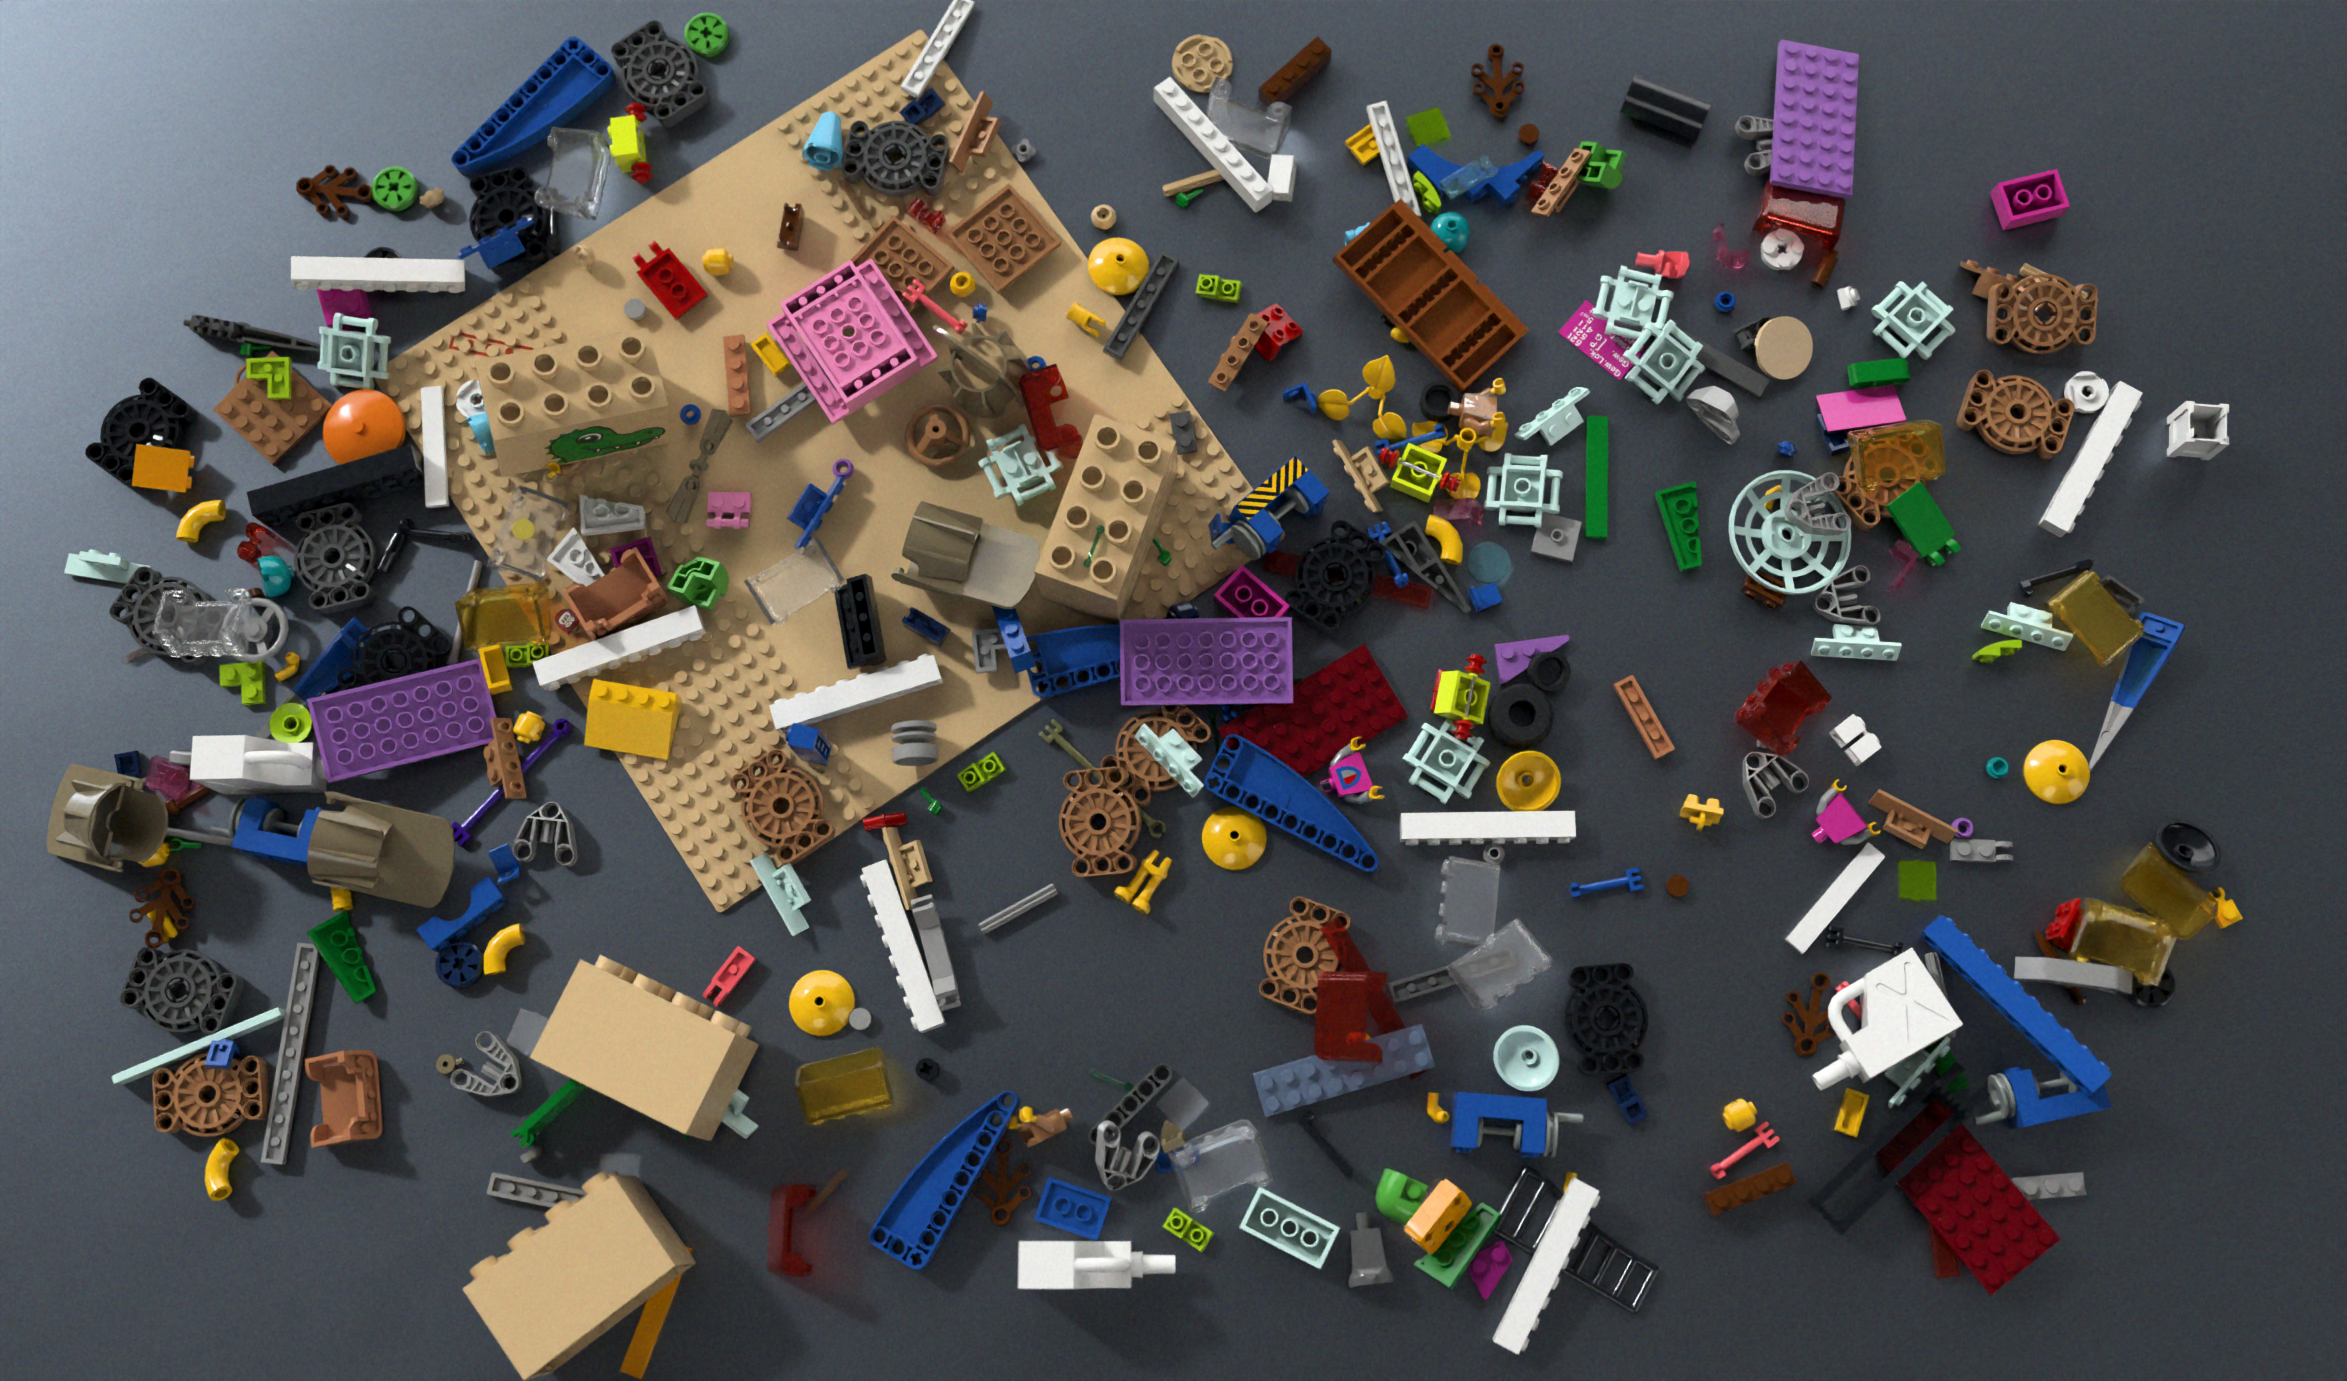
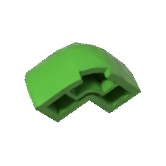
M1581 141L1579 149L1591 151L1592 154L1578 173V179L1584 184L1595 188L1613 189L1621 184L1624 176L1620 174L1627 154L1620 150H1606L1597 142Z
M696 557L695 560L689 561L684 566L681 564L678 567L667 589L675 598L690 607L695 605L697 608L701 607L712 611L719 596L725 597L729 583L728 573L720 562Z
M1385 1168L1376 1189L1375 1200L1377 1208L1386 1218L1406 1226L1419 1210L1428 1185Z

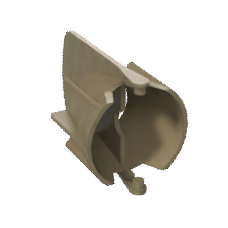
M972 323L973 336L960 342L938 326L934 325L932 327L948 346L951 355L950 367L940 368L938 373L950 385L953 398L965 411L977 417L997 418L1002 416L1005 405L1014 398H1016L1015 401L1018 402L1021 408L1028 403L1029 397L1020 394L1019 390L1022 383L1031 377V369L1024 353L1015 345L1004 329L1001 330L997 337L985 336L976 323ZM985 340L994 342L1000 348L1004 357L1003 372L1001 373L967 346ZM956 359L960 361L965 359L974 367L987 374L995 383L983 389H973L963 385L957 379L954 372Z
M921 501L913 515L902 551V556L910 560L911 564L906 574L903 568L897 567L892 572L891 577L902 584L961 600L965 597L1000 608L1013 609L1021 603L1035 580L1034 571L1039 560V545L1032 536L985 524L981 517Z
M72 764L64 774L52 806L48 825L47 851L53 855L112 871L123 872V862H120V860L144 863L157 852L163 843L168 826V812L165 802L161 796L141 790L144 787V783H147L148 780ZM115 813V820L110 829V819L111 816Z
M326 792L327 803L336 804V799H338L342 806V812L321 810L317 816L310 836L307 854L308 874L310 877H313V883L348 889L427 908L435 907L443 899L451 880L455 860L454 830L450 821L442 817L362 800L337 792Z

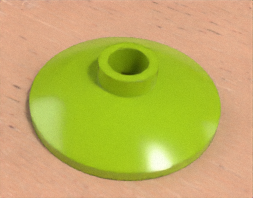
M286 703L279 706L273 712L269 721V729L272 736L277 741L285 743L302 742L310 734L313 725L309 710L298 703ZM296 722V727L291 729V724Z

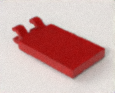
M653 241L648 246L656 257L648 263L639 253L632 258L640 268L636 273L677 321L704 300L708 294L669 247L663 251L658 243Z

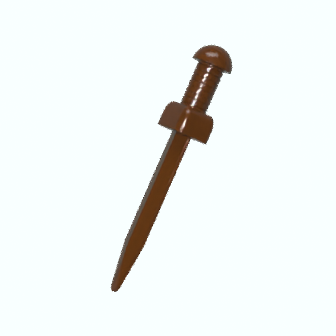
M199 785L176 800L172 798L167 800L165 805L168 815L181 813V808L213 789Z
M2035 931L2034 934L2045 957L2060 959L2051 944L2038 931ZM2060 985L2063 989L2067 988L2076 1000L2074 1002L2076 1005L2082 1006L2086 1003L2087 998L2082 995L2078 987Z

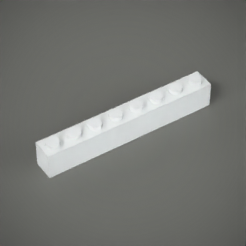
M1171 77L1154 87V102L1212 166L1221 173L1222 177L1255 213L1272 202L1273 189Z
M291 256L292 287L299 290L312 288L323 291L331 289H341L343 291L362 289L364 291L385 290L387 292L406 290L407 292L428 291L436 293L439 291H449L451 293H459L460 291H465L464 260Z
M2119 381L2112 388L2107 401L2097 415L2038 526L2060 538L2066 533L2070 534L2076 525V522H2074L2075 517L2081 515L2086 506L2083 504L2085 499H2089L2095 490L2093 487L2095 480L2099 481L2104 473L2102 467L2105 463H2109L2114 454L2111 452L2113 447H2117L2123 438V435H2121L2122 430L2128 428L2132 421L2130 417L2132 412H2136L2142 401L2139 399L2142 392L2122 381Z
M694 605L532 663L539 685L544 690L553 691L559 689L562 684L579 682L582 677L599 675L602 670L607 668H619L624 662H636L641 659V656L647 654L656 655L662 651L661 649L678 647L687 640H698L707 632L700 611Z
M923 654L917 657L918 660L911 662L904 660L892 668L888 666L881 667L876 670V673H862L857 675L856 679L850 681L848 679L837 681L834 686H820L814 692L808 694L807 692H801L796 694L795 698L788 700L786 698L774 701V704L769 705L776 730L781 734L787 732L789 728L792 729L793 723L804 726L942 684L943 680L934 655Z
M1575 811L1400 814V842H1405L1408 846L1419 845L1418 842H1427V845H1440V842H1449V845H1461L1462 841H1470L1472 845L1484 844V841H1492V844H1505V841H1514V844H1526L1530 840H1535L1536 844H1547L1549 840H1557L1559 844H1567L1576 837Z
M885 859L861 868L863 871V875H860L864 888L868 887L870 895H867L871 908L875 907L878 914L874 916L879 928H883L885 934L882 936L883 943L886 948H890L892 953L889 956V960L893 969L897 967L899 976L896 977L900 989L904 988L906 996L903 997L907 1009L912 1010L914 1017H911L914 1029H919L920 1033H925L946 1025L942 1011L940 1012L938 1001L935 998L933 985L906 909L901 901V895L889 862Z
M1572 1177L1492 1338L1495 1343L1516 1354H1519L1520 1350L1525 1351L1530 1340L1527 1336L1530 1330L1534 1331L1540 1320L1537 1316L1541 1309L1545 1310L1550 1300L1547 1296L1550 1290H1555L1560 1277L1557 1275L1561 1268H1566L1570 1257L1567 1255L1571 1248H1576L1580 1237L1577 1235L1581 1227L1585 1229L1590 1220L1588 1213L1591 1207L1595 1208L1599 1202V1190Z

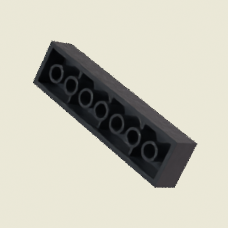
M409 444L248 491L247 496L252 516L267 527H278L283 522L296 521L297 516L303 512L341 503L356 504L362 502V499L380 497L383 493L389 491L397 492L409 485L418 486L425 481L424 457Z

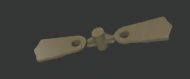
M711 410L700 442L702 453L697 460L693 459L689 464L690 469L693 470V476L684 478L666 509L673 522H688L699 489L698 479L701 472L709 468L706 462L708 456L716 452L733 422L726 410ZM709 443H711V449H710V450L708 449V444H709ZM691 482L694 484L692 489L690 488Z

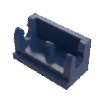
M913 607L910 608L908 617L904 616L902 619L904 627L938 647H941L951 631L950 628Z

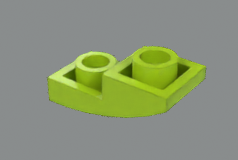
M1417 171L1412 179L1413 188L1417 193L1423 194L1422 204L1428 212L1438 215L1441 209L1440 198L1429 180L1421 172Z
M1199 274L1196 295L1219 301L1239 303L1242 283L1237 280L1220 279L1219 276Z
M2007 640L1988 645L1972 655L1973 660H1980L1981 663H1992L1993 660L2001 655H2014L2022 648V640Z
M548 642L506 646L507 668L533 666L532 662L549 657Z
M993 751L979 762L973 763L962 770L957 776L969 793L1007 769L998 754Z
M1175 1207L1162 1226L1202 1253L1215 1234Z

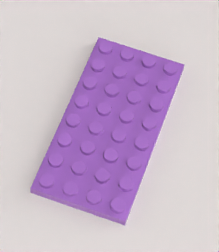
M1780 40L1777 56L1770 185L1850 199L1853 191L1859 54Z
M1292 617L1120 619L1121 706L1293 704Z
M481 658L307 699L328 784L484 746L494 739L490 719L497 717L487 686Z

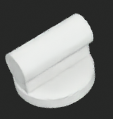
M1851 286L1837 290L1841 310H1848L1850 307L1857 305V300L1860 297L1856 288L1853 289Z

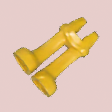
M1153 850L1146 858L1142 859V865L1126 887L1118 886L1113 892L1119 899L1130 905L1148 874L1152 875L1143 891L1131 904L1134 909L1145 915H1148L1151 910L1149 904L1151 896L1162 879L1168 876L1167 872L1172 862L1170 858L1166 857L1159 868L1153 865L1160 854L1158 850Z

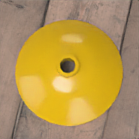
M1110 238L1100 242L1092 250L1088 260V271L1094 284L1101 290L1113 295H1127L1140 288L1149 273V260L1144 250L1135 242L1125 238ZM1117 258H1122L1123 261L1119 262Z
M2050 740L2037 745L2029 752L2024 763V778L2031 792L2039 799L2051 804H2065L2077 799L2086 790L2090 779V770L2085 756L2078 748L2065 741ZM2059 766L2065 769L2064 773L2059 771Z
M1523 751L1511 756L1500 768L1496 780L1500 799L1509 809L1515 812L1542 811L1555 800L1561 786V776L1557 765L1550 757L1537 751ZM1528 775V779L1522 781V777Z
M1227 806L1217 810L1208 818L1203 828L1202 844L1205 853L1213 863L1224 869L1241 870L1253 865L1261 857L1266 846V829L1261 819L1239 806ZM1237 832L1239 836L1237 839H1232L1230 834Z
M827 970L813 971L803 976L793 987L789 999L790 1013L796 1025L803 1031L815 1036H828L840 1031L849 1022V1016L855 1008V997L850 984L839 974ZM823 998V1004L818 1006L816 1000Z

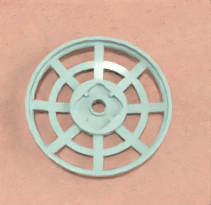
M1780 470L1766 473L1754 479L1739 493L1729 516L1730 543L1739 564L1759 584L1770 590L1790 595L1813 592L1827 585L1843 569L1851 548V528L1842 534L1832 536L1806 534L1786 518L1784 510L1793 494L1790 492L1791 480L1808 484L1816 479L1802 472ZM1782 479L1781 490L1783 493H1770L1758 499L1752 490L1757 485L1766 481ZM1833 492L1818 497L1815 500H1822V503L1828 501L1835 514H1847L1841 501ZM1747 496L1753 506L1747 514L1744 527L1734 526L1737 508L1742 499ZM1780 499V510L1770 514L1763 504L1771 500ZM1791 510L1793 515L1798 516L1796 511ZM1756 511L1765 520L1761 529L1751 528V522ZM1814 514V517L1821 516L1822 514ZM1838 518L1840 528H1844L1845 522ZM1783 530H1787L1790 533V540L1783 537ZM1735 535L1745 536L1747 548L1754 558V561L1749 566L1738 549ZM1751 537L1761 538L1765 550L1760 555L1754 549ZM1811 541H1820V550L1814 559L1807 550L1810 547ZM1829 541H1841L1839 558L1834 568L1829 571L1820 563L1826 555ZM1771 555L1781 559L1783 571L1773 568L1765 561ZM1800 557L1808 564L1807 567L1801 570L1792 571L1790 560ZM1762 567L1771 574L1784 577L1786 588L1770 584L1760 578L1755 572ZM1813 570L1824 577L1820 582L1801 589H1795L1793 577L1803 576Z

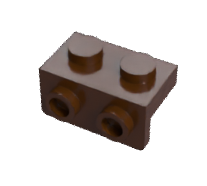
M1760 570L1755 572L1760 578L1770 584L1786 588L1784 582ZM1749 575L1740 589L1746 597L1753 600L1757 599L1763 602L1764 606L1773 610L1781 608L1787 595L1764 587Z

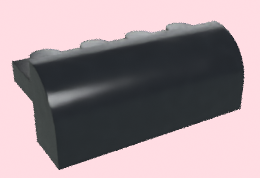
M1635 75L1620 112L1697 141L1711 103L1705 98L1688 95L1686 91L1669 88L1665 83H1656L1650 81L1646 76Z
M862 574L846 579L847 584L834 587L847 668L850 670L867 665L876 666L887 660L873 580L868 574Z

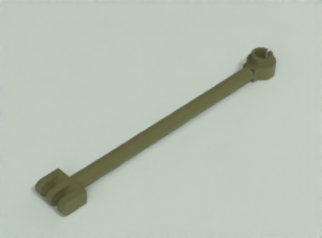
M1054 719L1050 722L1055 727L1054 730L1048 725L1044 728L1050 734L1049 736H1046L1042 731L1038 734L1049 745L1053 741L1057 742L1085 769L1096 768L1060 735L1064 728ZM1097 772L1094 773L1093 776L1100 782V775ZM1125 796V798L1129 801L1131 807H1133L1130 800L1127 798V796ZM1139 807L1141 820L1149 827L1150 835L1154 838L1163 837L1162 834L1166 833L1165 824L1160 820H1154ZM1160 827L1162 829L1161 833L1156 834L1154 828Z

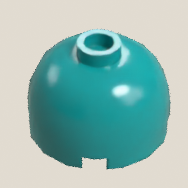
M1446 212L1440 214L1430 227L1448 246L1444 250L1445 253L1449 250H1452L1453 253H1459L1469 242L1470 226L1467 220L1458 213Z
M274 555L257 558L267 598L278 597L286 593L291 586V578H295L292 566H287L282 558Z

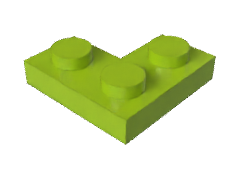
M289 357L246 358L247 380H268L269 400H291V359Z
M265 662L219 665L220 686H241L243 705L266 703Z

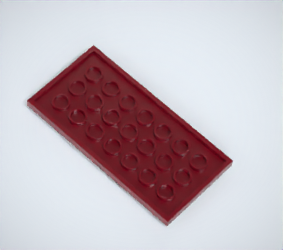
M1363 644L1294 684L1293 704H1260L1218 728V731L1223 740L1232 734L1248 740L1305 778L1328 765L1341 749L1350 744L1353 738L1361 737L1357 740V745L1360 746L1407 719L1408 715L1366 645ZM1231 738L1228 741V748L1230 750H1237L1239 748L1240 742L1237 738Z
M1936 1097L1874 1157L1886 1172L1890 1174L1953 1113ZM1963 1123L1950 1132L1897 1183L1989 1296L1993 1295L2061 1241L2059 1236Z

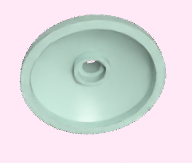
M1526 1025L1513 1027L1504 1032L1495 1045L1493 1057L1497 1072L1507 1084L1518 1090L1536 1091L1542 1089L1557 1074L1559 1068L1557 1047L1545 1032L1536 1027ZM1527 1051H1531L1533 1057H1529Z

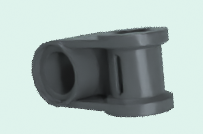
M1762 317L1733 331V335L1737 336L1742 345V351L1754 347L1760 326H1763L1772 318Z

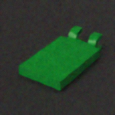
M1921 481L1916 482L1885 505L1918 557H1926L1931 567L1934 565L1940 566L1945 562L1941 554L1937 552L1942 547L1947 554H1956L1961 550L1960 545L1951 538L1955 534L1954 530Z
M571 1078L525 1120L519 1129H515L510 1135L512 1137L518 1136V1138L523 1137V1140L519 1143L521 1147H532L536 1141V1133L545 1128L588 1086Z

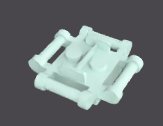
M1621 265L1617 280L1610 276L1601 277L1599 297L1592 316L1607 321L1604 334H1615L1637 340L1645 330L1644 327L1648 322L1652 323L1659 330H1663L1669 304L1673 300L1674 293L1669 290H1658L1662 275L1642 273L1627 269L1626 266ZM1627 277L1635 280L1652 283V288H1649L1648 284L1639 283L1629 280V282H1624V278ZM1610 287L1614 288L1609 312L1604 310ZM1660 299L1662 302L1657 323H1653L1651 318L1655 301Z
M1923 281L1913 290L1904 282H1898L1895 285V289L1879 305H1875L1871 309L1872 314L1882 320L1873 330V333L1883 338L1900 354L1899 357L1906 358L1915 349L1922 359L1927 360L1932 355L1931 352L1947 336H1951L1955 332V328L1945 319L1954 309L1950 305L1947 306L1926 288L1927 285ZM1900 295L1905 296L1890 313L1885 311ZM1889 326L1909 345L1907 347L1903 346L1885 328ZM1937 326L1941 328V331L1926 346L1921 343Z
M335 313L333 328L319 327L321 348L320 362L317 363V368L330 372V385L332 387L346 386L374 390L373 377L389 378L387 358L388 344L391 343V337L376 335L378 320L376 318L362 319L345 316L343 313ZM343 324L366 327V333L342 330ZM375 342L380 343L378 370H374ZM340 374L363 377V381L341 378Z
M1672 320L1665 324L1662 331L1648 322L1644 327L1645 330L1633 346L1622 355L1624 359L1634 365L1625 379L1628 382H1633L1652 397V401L1656 404H1659L1667 393L1680 402L1684 397V392L1699 373L1702 374L1705 370V367L1696 360V355L1703 345L1687 336L1675 326L1676 323ZM1669 333H1672V334H1673L1675 337H1677L1681 342H1683L1686 346H1688V347L1690 348V351H1688V350H1687L1685 347H1683L1679 342H1677L1674 338H1672V337L1669 335ZM1651 334L1654 335L1656 339L1640 359L1635 355ZM1690 366H1692V370L1689 372V374L1686 376V378L1682 381V383H1681V384L1679 385V387L1676 389V388H1675V385L1678 383V381L1681 379V377L1685 374V372L1688 370V368H1689ZM1642 371L1652 382L1662 387L1660 391L1657 392L1641 379L1638 373Z
M1024 423L1019 425V428L1001 437L987 440L986 443L992 456L985 457L978 462L980 468L984 469L994 489L993 494L995 498L1001 499L1012 494L1018 506L1023 505L1024 501L1049 489L1050 491L1056 489L1050 475L1064 468L1062 461L1058 460L1048 440L1049 435L1046 430H1042L1031 437ZM1023 436L1024 441L1019 440L1003 448V451L998 452L997 447ZM1041 443L1051 466L1046 468L1035 444ZM997 464L1007 487L1002 488L991 465ZM1045 481L1044 483H1042V484H1040V485H1038V486H1036V487H1034V488H1032V489H1030V490H1027V491H1025V492L1019 494L1020 492H1022V491H1024V490H1026V489H1028V488H1030V487H1032V486H1034V485H1037V484H1039V483Z
M1505 453L1503 467L1487 468V475L1489 477L1484 509L1500 510V526L1520 524L1535 525L1536 528H1541L1543 512L1558 514L1560 512L1558 500L1563 471L1547 469L1548 455L1535 457L1515 456L1512 453ZM1511 464H1527V465H1540V466H1523V465H1511ZM1497 476H1502L1500 501H1495ZM1546 478L1552 479L1550 504H1544ZM1507 510L1519 513L1536 512L1535 517L1506 515Z
M1449 718L1446 719L1440 730L1424 723L1421 727L1422 731L1412 748L1402 758L1404 762L1416 768L1408 782L1413 786L1416 784L1438 797L1443 804H1446L1453 791L1469 799L1472 795L1471 790L1484 769H1487L1491 763L1477 753L1484 741L1483 738L1475 736L1468 738L1467 742L1473 745L1471 748L1446 733L1447 730L1452 732L1457 729V726ZM1432 735L1435 738L1421 761L1416 759V756L1428 736ZM1473 760L1477 765L1463 787L1458 783ZM1424 772L1447 786V790L1445 792L1419 777L1420 774Z

